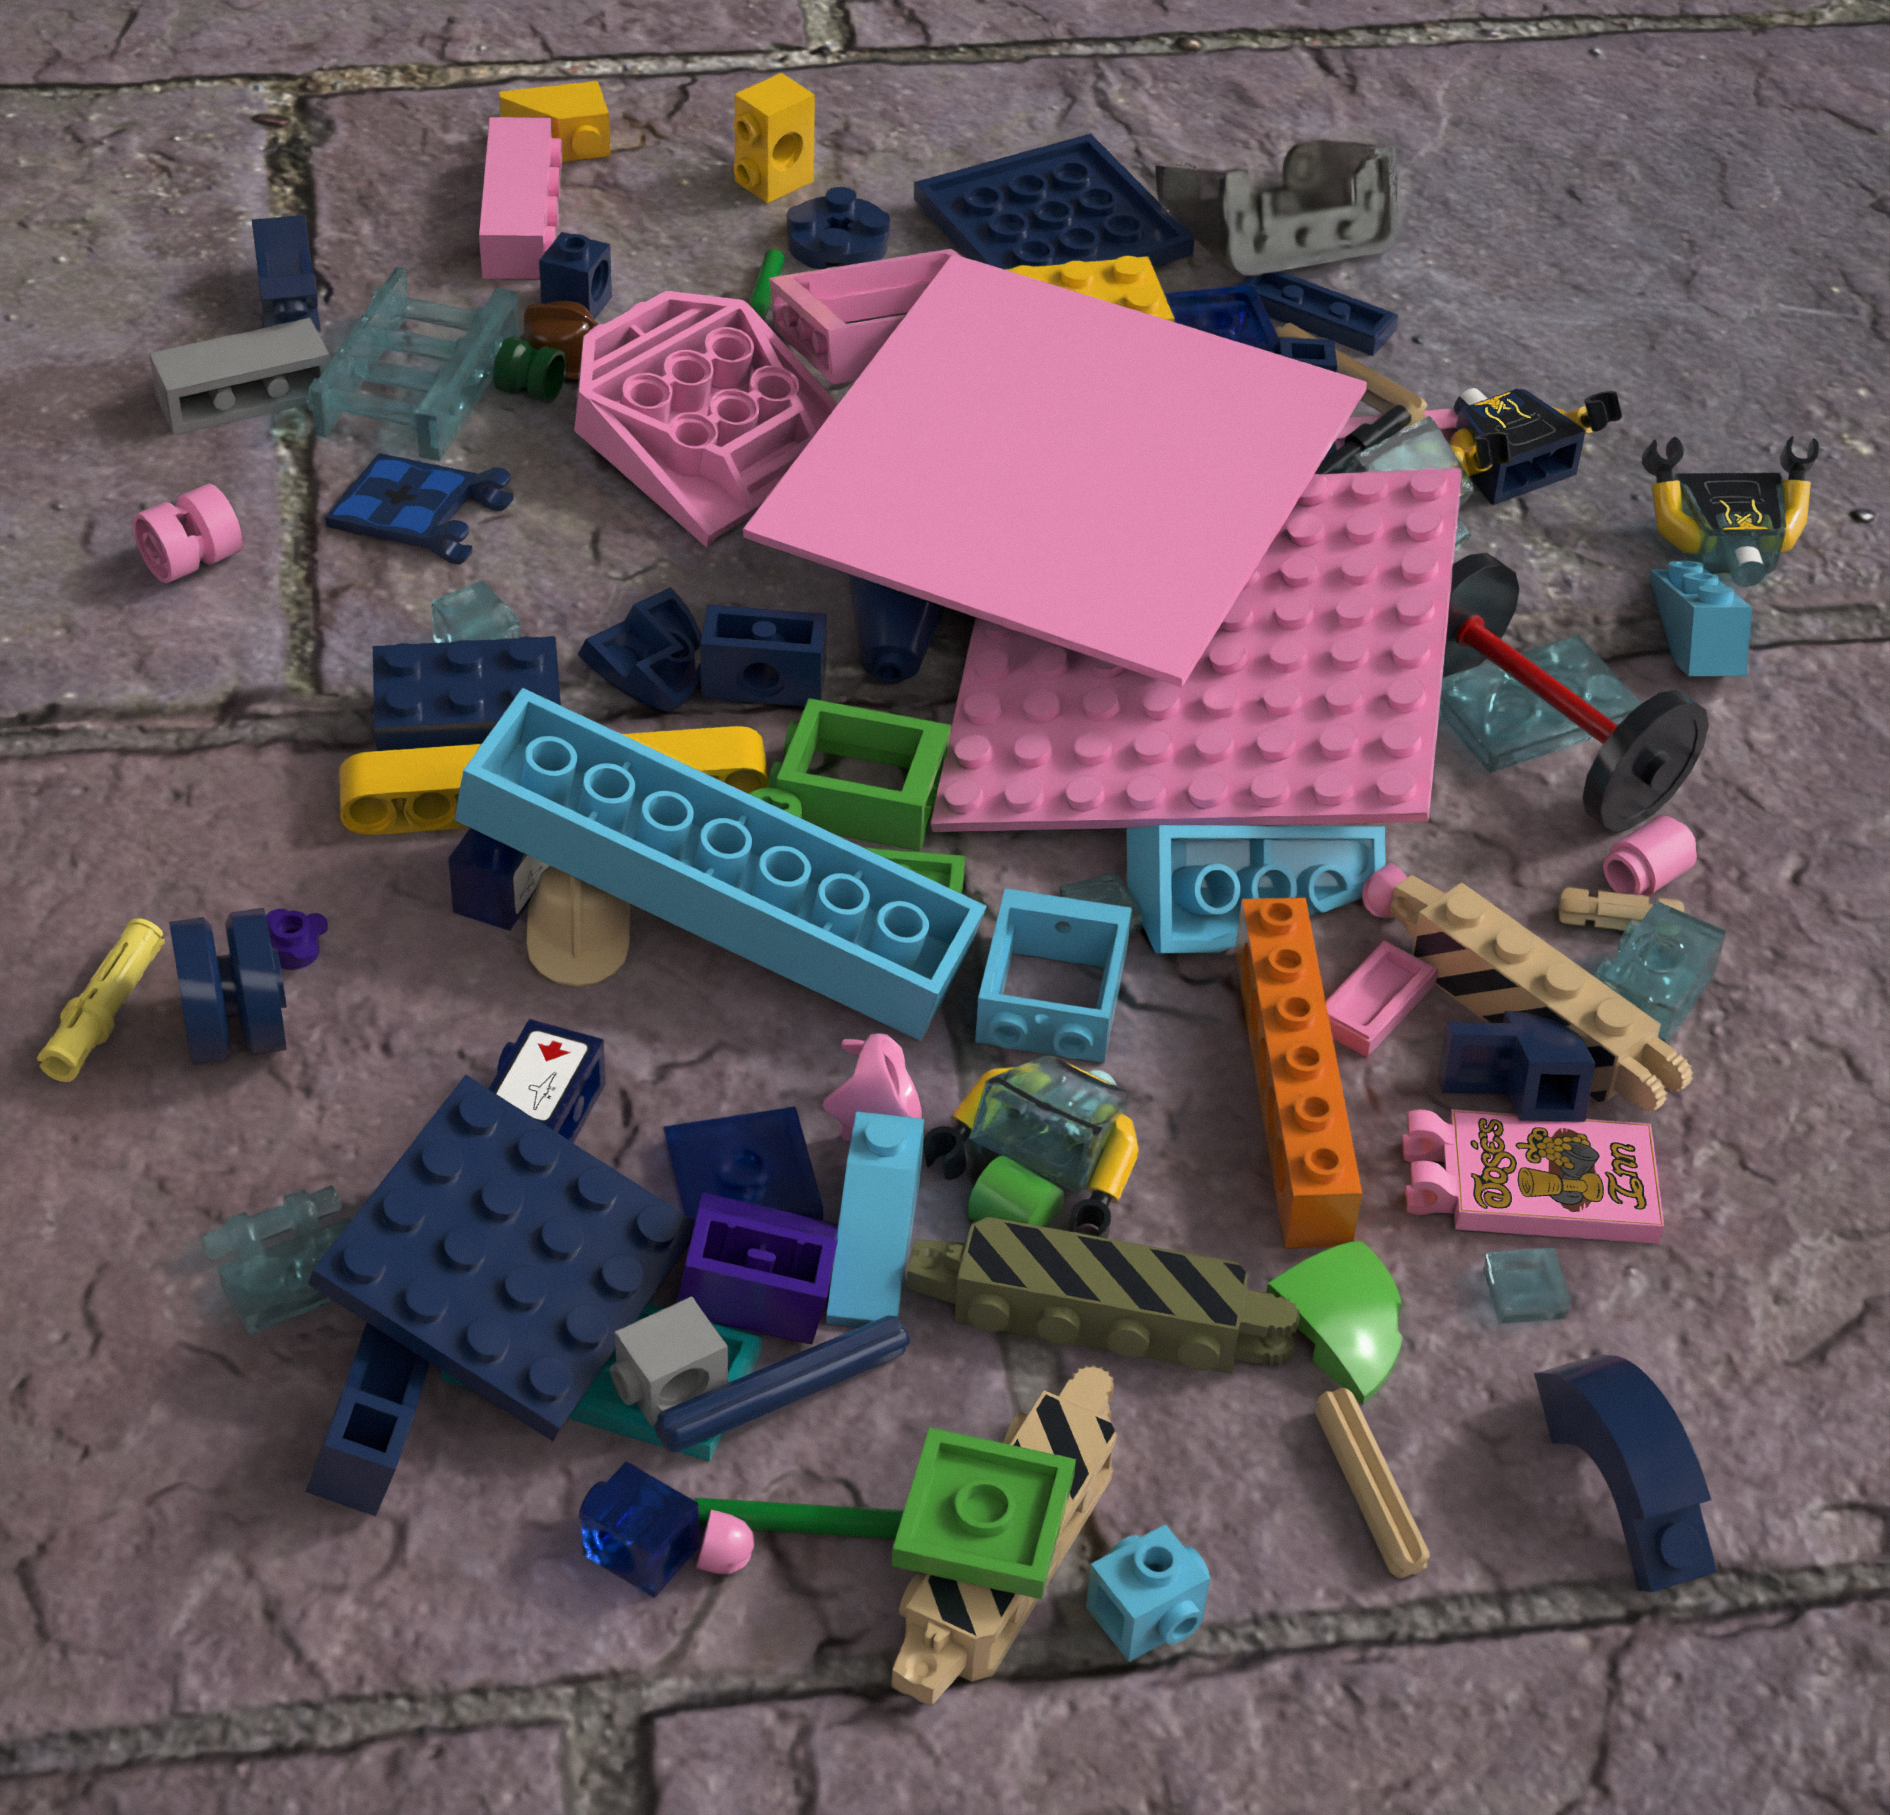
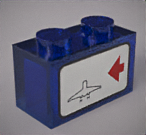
M470 828L448 858L453 913L511 931L529 905L542 872L550 865Z
M529 1019L516 1042H508L503 1048L498 1061L497 1075L489 1090L574 1143L606 1085L604 1039Z

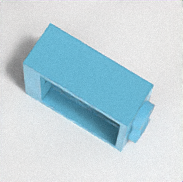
M1005 888L978 996L975 1043L1061 1056L1069 1059L1105 1063L1127 955L1132 908ZM1058 922H1067L1069 926H1062ZM1013 953L1103 967L1104 973L1096 1009L1003 995Z

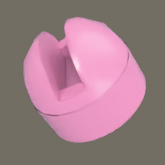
M1388 863L1366 880L1361 896L1364 907L1371 914L1381 918H1395L1390 913V904L1394 896L1392 893L1394 887L1407 878L1401 869L1392 863Z
M711 1510L704 1531L696 1569L715 1574H733L743 1569L751 1558V1552L754 1549L753 1532L745 1521L727 1513Z

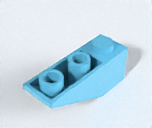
M1672 561L1669 562L1668 569H1650L1649 578L1673 662L1688 676H1747L1752 606L1734 593L1733 588L1727 587L1718 580V576L1703 569L1702 563Z

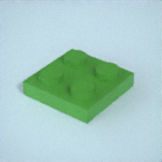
M929 1427L893 1545L892 1566L1042 1600L1074 1479L1076 1459Z

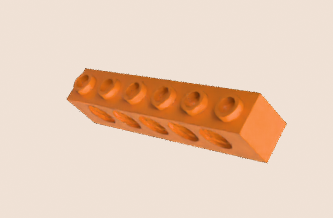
M1306 897L1242 899L1235 958L1284 1248H1332L1337 1245L1353 1242L1362 1199V1189Z

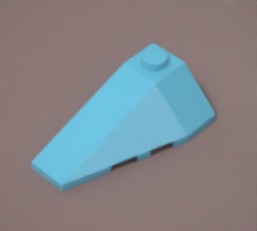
M1154 825L1127 828V892L1155 953H1219L1236 946L1242 899L1306 897L1309 916L1316 913H1324L1361 899L1366 880L1374 872L1386 865L1385 826Z

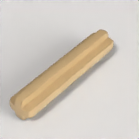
M1339 1388L1333 1392L1325 1391L1317 1398L1318 1406L1315 1409V1414L1390 1573L1400 1579L1411 1574L1418 1575L1427 1568L1426 1561L1429 1559L1430 1552L1353 1393L1346 1388Z

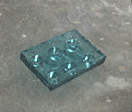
M1579 635L1520 653L1617 725L1637 706L1642 704ZM1492 662L1442 678L1439 714L1489 773L1595 739Z

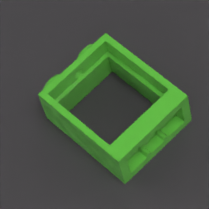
M808 698L800 721L791 720L784 743L785 759L783 762L774 761L769 776L768 788L784 789L794 794L801 802L802 819L835 835L921 851L932 819L944 759H947L950 750L951 725ZM814 751L909 768L902 791L806 773Z

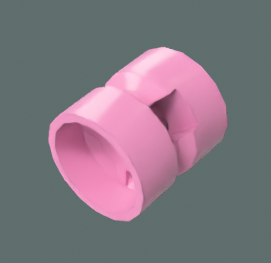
M210 483L180 495L176 499L175 506L165 501L133 516V533L144 562L152 574L165 584L197 571L200 561L211 565L242 550V532L233 508L225 495L215 485Z

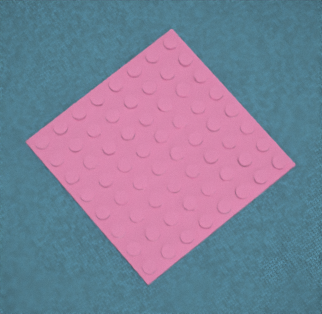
M952 254L743 528V538L1182 687L1364 395L1367 382Z
M1461 468L1314 474L1182 687L975 617L951 727L950 750L947 759H944L930 823L932 831L1136 828L1154 825L1248 826L1429 822L1452 566L1454 562L1462 479Z

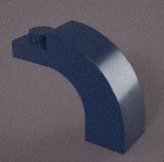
M306 215L251 219L264 326L269 327L311 318L317 332H320L315 273L312 271Z
M1596 1355L1534 1373L1552 1443L1572 1444L1586 1452L1597 1465L1611 1491L1621 1521L1638 1590L1654 1592L1716 1573L1717 1568L1700 1507L1701 1503L1711 1501L1701 1465L1677 1414L1647 1374L1627 1359L1614 1355Z

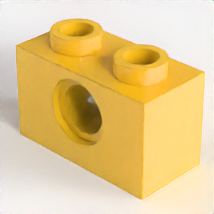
M779 73L735 93V118L733 121L735 131V182L767 204L814 182L815 94L783 73Z

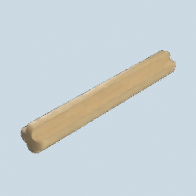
M1287 323L1283 328L1277 326L1272 334L1275 338L1272 348L1277 343L1279 337L1318 338L1291 323ZM1335 349L1337 373L1367 382L1366 391L1360 401L1382 414H1386L1396 405H1402L1411 416V422L1405 426L1407 428H1411L1415 423L1421 424L1425 420L1424 411L1427 404L1423 398Z

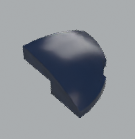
M670 587L634 604L623 622L587 638L577 655L606 681L627 695L654 708L673 712L689 699L701 679V663L695 671L694 654L700 648L702 635L689 608Z

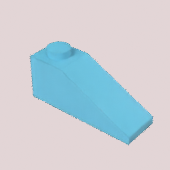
M856 1111L845 1173L838 1226V1243L833 1263L826 1324L859 1328L887 1315L899 1318L922 1173L924 1119Z

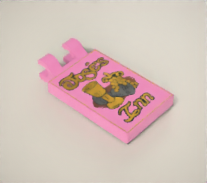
M1451 1109L1449 1122L1446 1123L1436 1113L1428 1110L1408 1111V1134H1403L1402 1136L1403 1160L1411 1163V1185H1406L1405 1188L1407 1212L1416 1215H1429L1433 1213L1454 1214L1455 1230L1659 1244L1664 1229V1220L1650 1123L1586 1119L1585 1122L1520 1121L1517 1114ZM1431 1161L1444 1162L1445 1169L1442 1168L1439 1164Z

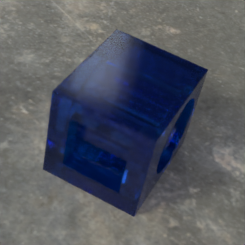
M627 1461L622 1464L607 1482L599 1481L586 1494L581 1504L579 1519L581 1520L583 1556L653 1598L657 1597L699 1548V1503Z

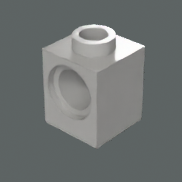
M692 1296L615 1331L616 1363L610 1366L613 1384L623 1402L628 1406L636 1403L652 1427L657 1422V1416L661 1411L728 1383V1346Z

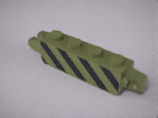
M986 1217L971 1224L966 1243L916 1240L912 1248L907 1270V1289L955 1304L954 1323L975 1326L984 1331H1003L1041 1338L1054 1344H1073L1111 1351L1124 1357H1143L1176 1363L1195 1370H1213L1232 1374L1235 1360L1261 1365L1268 1363L1269 1366L1272 1364L1279 1366L1280 1363L1286 1364V1360H1291L1295 1348V1337L1291 1336V1332H1296L1300 1319L1299 1309L1295 1308L1296 1303H1291L1289 1298L1284 1299L1282 1296L1276 1298L1274 1294L1247 1290L1249 1275L1235 1261L993 1217Z

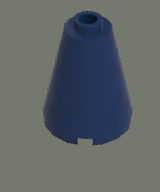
M848 574L863 668L877 680L884 683H899L913 677L918 673L945 606Z

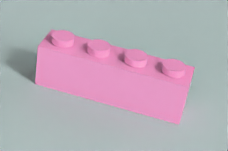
M489 118L479 230L482 279H540L539 260L556 239L558 199H560V170H562L561 138H552L551 118Z

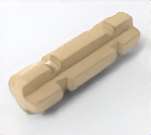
M1566 887L1563 888L1560 895L1558 917L1559 921L1566 925L1584 927L1585 921H1594L1593 928L1643 934L1645 933V928H1653V935L1676 937L1680 935L1683 927L1684 905L1683 902L1677 899L1658 897L1656 903H1649V896L1600 890L1597 891V896H1589V889Z

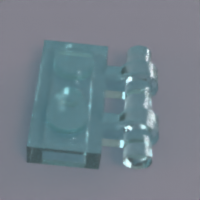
M332 1185L310 1194L304 1188L283 1197L284 1204L250 1217L245 1211L224 1219V1227L200 1236L203 1249L210 1262L234 1252L239 1259L218 1268L221 1287L247 1335L333 1302L332 1299L308 1285L314 1267L351 1221L350 1217L325 1227L321 1224L319 1219L342 1210L339 1196ZM291 1230H294L297 1235L295 1239L264 1250L260 1243Z

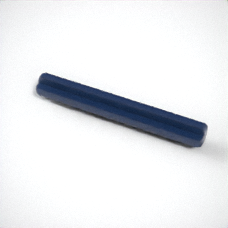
M891 1315L882 1317L661 1411L657 1416V1422L654 1424L656 1435L661 1439L665 1450L677 1453L903 1355L906 1351V1346L910 1342L908 1331L903 1328L898 1317Z

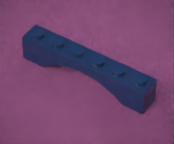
M366 1322L305 1492L376 1516L396 1471L417 1409L430 1362Z

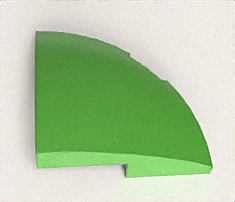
M1361 1240L1353 1241L1322 1251L1295 1265L1268 1283L1266 1293L1274 1294L1276 1298L1281 1296L1284 1299L1289 1298L1291 1303H1296L1295 1308L1299 1309L1300 1315L1299 1324L1296 1328L1315 1343L1312 1362L1342 1388L1350 1390L1355 1399L1364 1405L1380 1390L1392 1373L1399 1356L1403 1337L1398 1332V1313L1402 1303L1393 1278L1385 1265Z

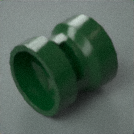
M515 337L506 338L501 344L494 362L493 383L499 390L516 394L521 390L527 391L530 398L549 404L557 398L563 386L567 367L566 356L563 351L544 346L536 350L526 340Z

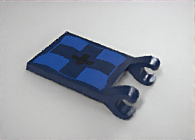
M378 453L327 514L325 521L327 527L428 548L449 563L462 564L473 552L471 545L459 543L469 534V526L465 522L459 520L450 521V519L469 496L491 510H505L514 500V495L511 492H503L500 489L507 486L511 477L510 473L503 468H491L481 473H474Z

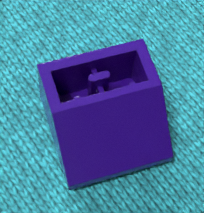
M702 1192L676 1303L692 1296L710 1322L812 1345L827 1298L838 1243L837 1223Z

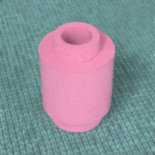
M1658 816L1611 847L1610 854L1603 862L1606 880L1617 893L1650 896L1693 868L1697 859L1695 838L1690 829L1683 823L1669 816Z

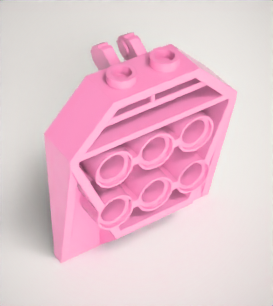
M664 291L646 302L635 304L628 312L606 324H599L593 327L584 335L574 431L707 548L715 543L716 538L753 517L838 403L744 300Z

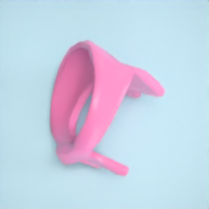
M877 1033L869 1035L866 1041L842 1040V1049L850 1054L859 1055L855 1073L824 1099L822 1106L827 1113L841 1122L840 1135L843 1140L851 1141L856 1111L922 1119L918 1093L905 1068L902 1048L887 1034Z

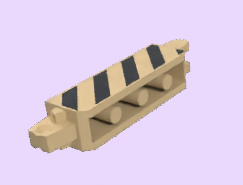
M1410 875L1394 887L1390 913L1405 926V930L1414 938L1411 955L1438 969L1435 985L1487 1023H1503L1505 1011H1517L1552 1019L1573 1030L1583 1039L1595 1062L1589 1097L1594 1102L1608 1101L1618 1093L1630 1103H1635L1638 1108H1642L1644 1112L1648 1110L1651 1113L1662 1106L1664 1101L1667 1100L1665 1097L1667 1092H1665L1664 1088L1678 1092L1691 1083L1690 1081L1693 1080V1072L1690 1069L1691 1065L1687 1063V1059H1684L1682 1054L1678 1055L1675 1049L1658 1038L1661 1026L1659 1022L1461 882L1447 893H1444L1419 878Z
M1085 1365L1084 1369L1078 1368L1077 1373H1073L1072 1379H1069L1059 1396L1044 1390L1029 1415L1019 1412L1015 1416L1004 1439L1005 1444L1076 1459L1074 1479L1045 1588L1112 1479L1111 1461L1117 1435L1110 1421L1111 1411H1109L1110 1404H1108V1401H1111L1114 1383L1113 1377L1109 1376V1371H1104L1103 1367L1096 1368L1095 1365L1092 1367ZM917 1573L908 1584L899 1607V1615L906 1618L905 1641L892 1669V1688L902 1694L913 1696L919 1702L933 1706L958 1676L971 1682L992 1677L1039 1599L929 1574L925 1576Z

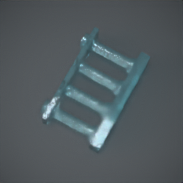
M395 267L384 285L376 288L371 304L320 378H315L309 387L307 406L310 411H313L315 434L326 437L343 412L411 426L412 432L417 433L419 457L440 462L491 382L494 362L501 344L506 338H518L520 336L517 291L496 288L484 307L480 306L477 311L408 297L406 269ZM405 319L468 332L465 337H460L457 341H451L398 329ZM387 349L448 363L444 369L440 368L435 373L378 361L384 350ZM365 380L427 393L424 400H419L414 405L357 393V390Z

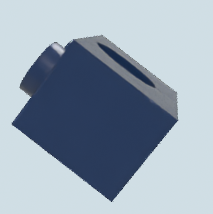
M707 605L700 642L701 698L788 706H806L808 698L821 700L826 673L827 614Z

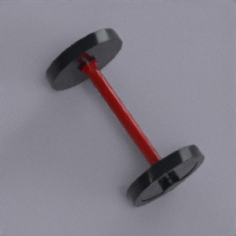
M1488 553L1471 554L1455 562L1452 566L1441 689H1446L1469 676L1486 659L1490 660L1603 744L1586 777L1582 799L1587 814L1614 832L1631 829L1654 815L1674 796L1691 773L1704 747L1709 727L1706 709L1682 692L1671 690L1656 694L1637 706L1619 725L1615 724L1501 640L1516 611L1520 589L1516 572Z

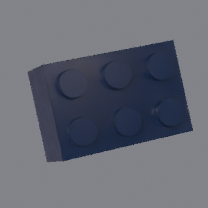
M556 636L476 641L460 640L456 642L421 644L400 643L396 645L373 646L374 729L377 751L482 744L522 688L561 706Z

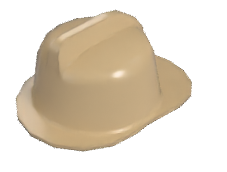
M549 866L542 872L536 890L532 894L528 905L526 946L530 963L541 976L556 984L572 987L595 985L613 976L625 963L629 950L630 903Z

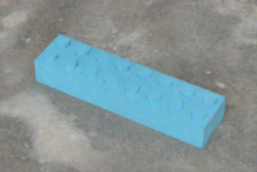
M524 688L518 693L463 770L455 821L919 1041L923 1039L966 961L987 907L980 902Z

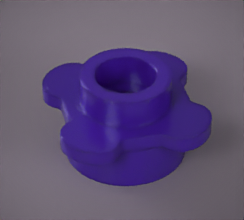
M275 909L266 915L271 948L278 949L282 969H301L309 966L317 959L320 952L319 936L328 930V922L323 915L312 913L306 916L302 912L288 911L286 909Z

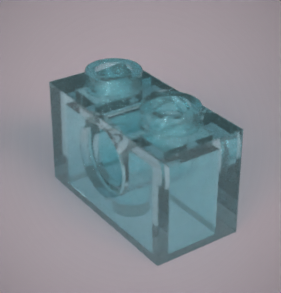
M1655 901L1641 922L1634 919L1629 922L1618 945L1617 954L1619 955L1615 960L1606 957L1599 966L1595 977L1659 1022L1661 1026L1658 1038L1669 1045L1715 976L1727 931Z

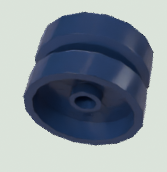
M264 908L231 912L225 922L229 948L228 955H216L212 925L204 917L169 922L192 1065L227 1059L231 1051L227 1018L240 1017L244 1046L252 1055L287 1050L281 1008H287L278 949L271 948Z

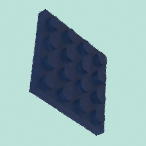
M1091 133L914 182V200L968 259L1003 270L1023 265L1038 267L1060 265L1070 261L1093 262L1114 260L1123 256H1148L1152 266L1155 267L1193 256L1195 238Z
M465 1075L314 1267L308 1285L546 1438L554 1441L616 1352L615 1331L637 1322L690 1245L695 1220Z

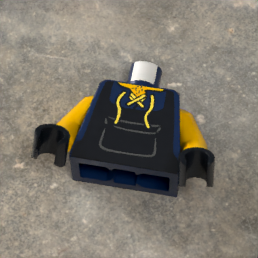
M1468 389L1458 397L1454 405V411L1458 416L1455 434L1450 439V445L1457 446L1465 452L1469 476L1492 505L1577 475L1585 434L1600 431L1607 426L1608 422L1622 419L1618 395L1616 391L1599 392L1587 397L1584 400L1585 406L1567 412L1549 406L1525 389H1514L1491 398H1487L1478 389Z

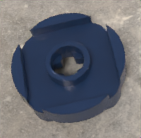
M834 187L826 192V196L810 199L788 210V249L799 262L820 270L826 269V262L843 263V266L881 260L887 251V241L890 237V217L873 203L856 198L854 190L846 187Z

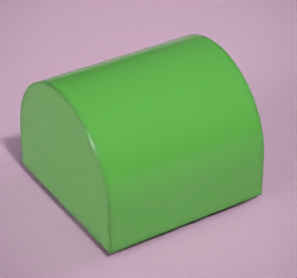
M1002 1155L994 1159L978 1178L970 1195L967 1217L975 1222L986 1217H993L1046 1227L1063 1209L1064 1192L1058 1186Z

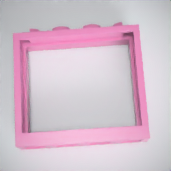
M946 249L771 277L769 281L774 330L832 384L856 381L906 314L846 324V322L909 312L951 255H961L953 249Z

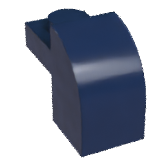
M1505 1011L1503 1023L1446 1022L1437 1080L1443 1093L1508 1094L1520 1121L1585 1122L1595 1062L1583 1039L1567 1026L1531 1013Z

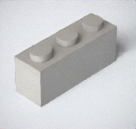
M311 318L149 353L155 397L173 436L334 399L330 354Z

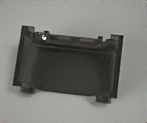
M1329 139L1298 143L1287 152L1283 161V186L1257 191L1251 189L1245 182L1248 181V170L1235 168L1222 171L1197 168L1191 163L1182 162L1155 165L1157 195L1163 208L1225 269L1234 274L1255 276L1378 254L1388 250L1398 235L1396 146Z

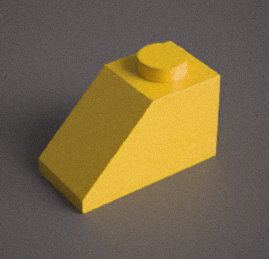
M598 81L498 92L500 118H551L552 138H561L562 162L611 157L609 111Z

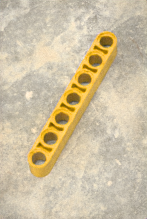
M729 726L622 734L749 794L761 788H768L769 773L763 739L756 730L749 727ZM482 744L373 751L350 756L344 760L339 768L340 818L343 825L348 830L359 835H383L470 828L454 819L463 770Z

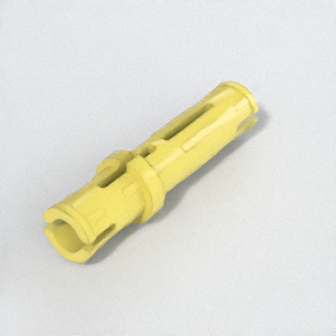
M142 918L130 920L117 943L109 951L90 979L91 981L79 997L68 1001L60 1014L61 1023L59 1028L37 1056V1061H42L39 1066L46 1075L61 1082L75 1080L92 1049L96 1045L106 1042L115 1028L114 1016L125 1003L150 962L153 961L165 944V939H161L163 932L157 925Z

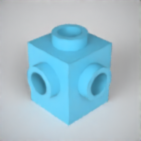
M1165 1524L1142 1537L1133 1535L1121 1540L1106 1556L1091 1563L1086 1608L1127 1661L1130 1662L1165 1642L1169 1645L1180 1643L1198 1629L1204 1619L1210 1584L1209 1572L1200 1554L1191 1546L1184 1547Z

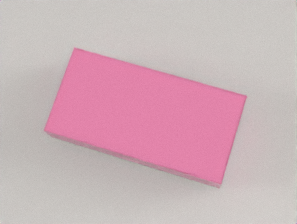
M1384 940L1326 1000L1333 1039L1368 1058L1434 987L1438 969Z

